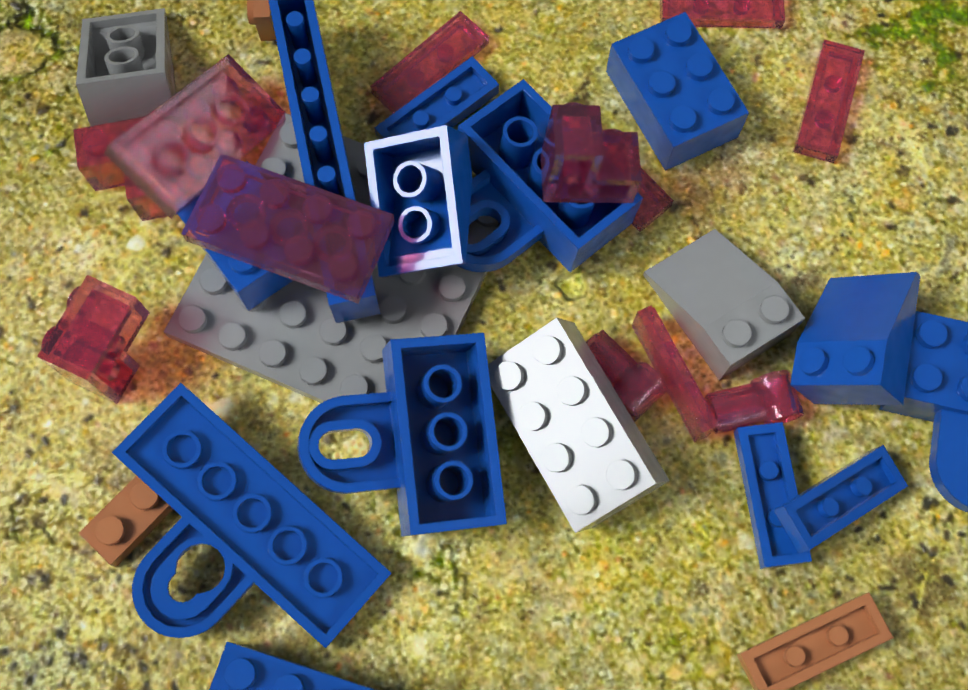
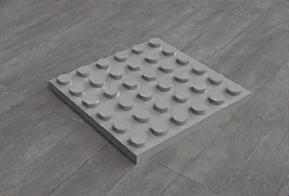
M284 112L254 169L288 204L316 241L292 117ZM343 136L381 314L336 323L328 304L321 263H318L248 311L206 254L164 330V333L173 340L319 403L338 396L386 392L382 350L390 339L458 335L487 272H472L458 266H450L383 278L379 277L364 144ZM482 216L469 225L468 244H476L499 227L497 220L491 216Z

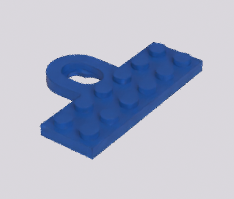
M182 383L112 451L122 463L182 517L142 559L132 583V598L138 615L148 627L159 634L174 638H185L210 630L223 619L255 583L322 646L327 648L391 575V572ZM202 544L218 549L225 563L224 576L220 583L210 591L197 593L189 601L178 602L174 600L169 593V583L176 574L178 560L192 547Z

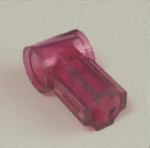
M604 330L594 334L586 342L634 422L668 391L666 382L655 369L645 362L640 361L637 363Z
M790 370L774 371L753 379L750 384L706 394L704 397L705 412L709 425L713 428L715 434L732 431L737 427L761 423L783 422L784 424L804 416L797 390L790 386L792 377Z

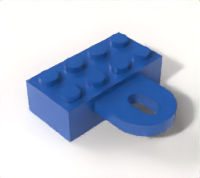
M524 79L458 125V131L468 136L471 170L477 175L472 180L469 225L479 217L491 216L497 220L499 227L480 242L468 244L466 264L456 266L472 272L495 271L506 266L537 241H540L569 272H572L633 223L643 197Z
M916 311L903 405H880L879 410L934 422L929 456V469L933 483L944 499L954 507L968 513V322Z
M484 333L390 339L382 350L386 392L346 395L328 399L310 412L300 429L297 443L300 463L308 477L321 488L340 494L396 489L401 537L507 524ZM360 431L369 440V450L363 457L331 460L325 458L319 450V440L327 433Z

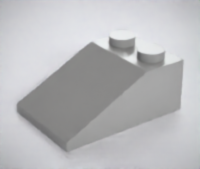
M165 8L82 19L76 86L91 128L105 126L116 128L126 123L146 120L158 122L168 117L177 116V92Z
M716 229L643 273V276L719 381L791 336L805 319L780 284Z

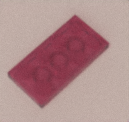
M228 54L111 142L104 154L166 215L173 219L271 136L274 130L286 120V112Z
M221 154L181 234L185 241L359 304L395 221L394 215L386 211Z

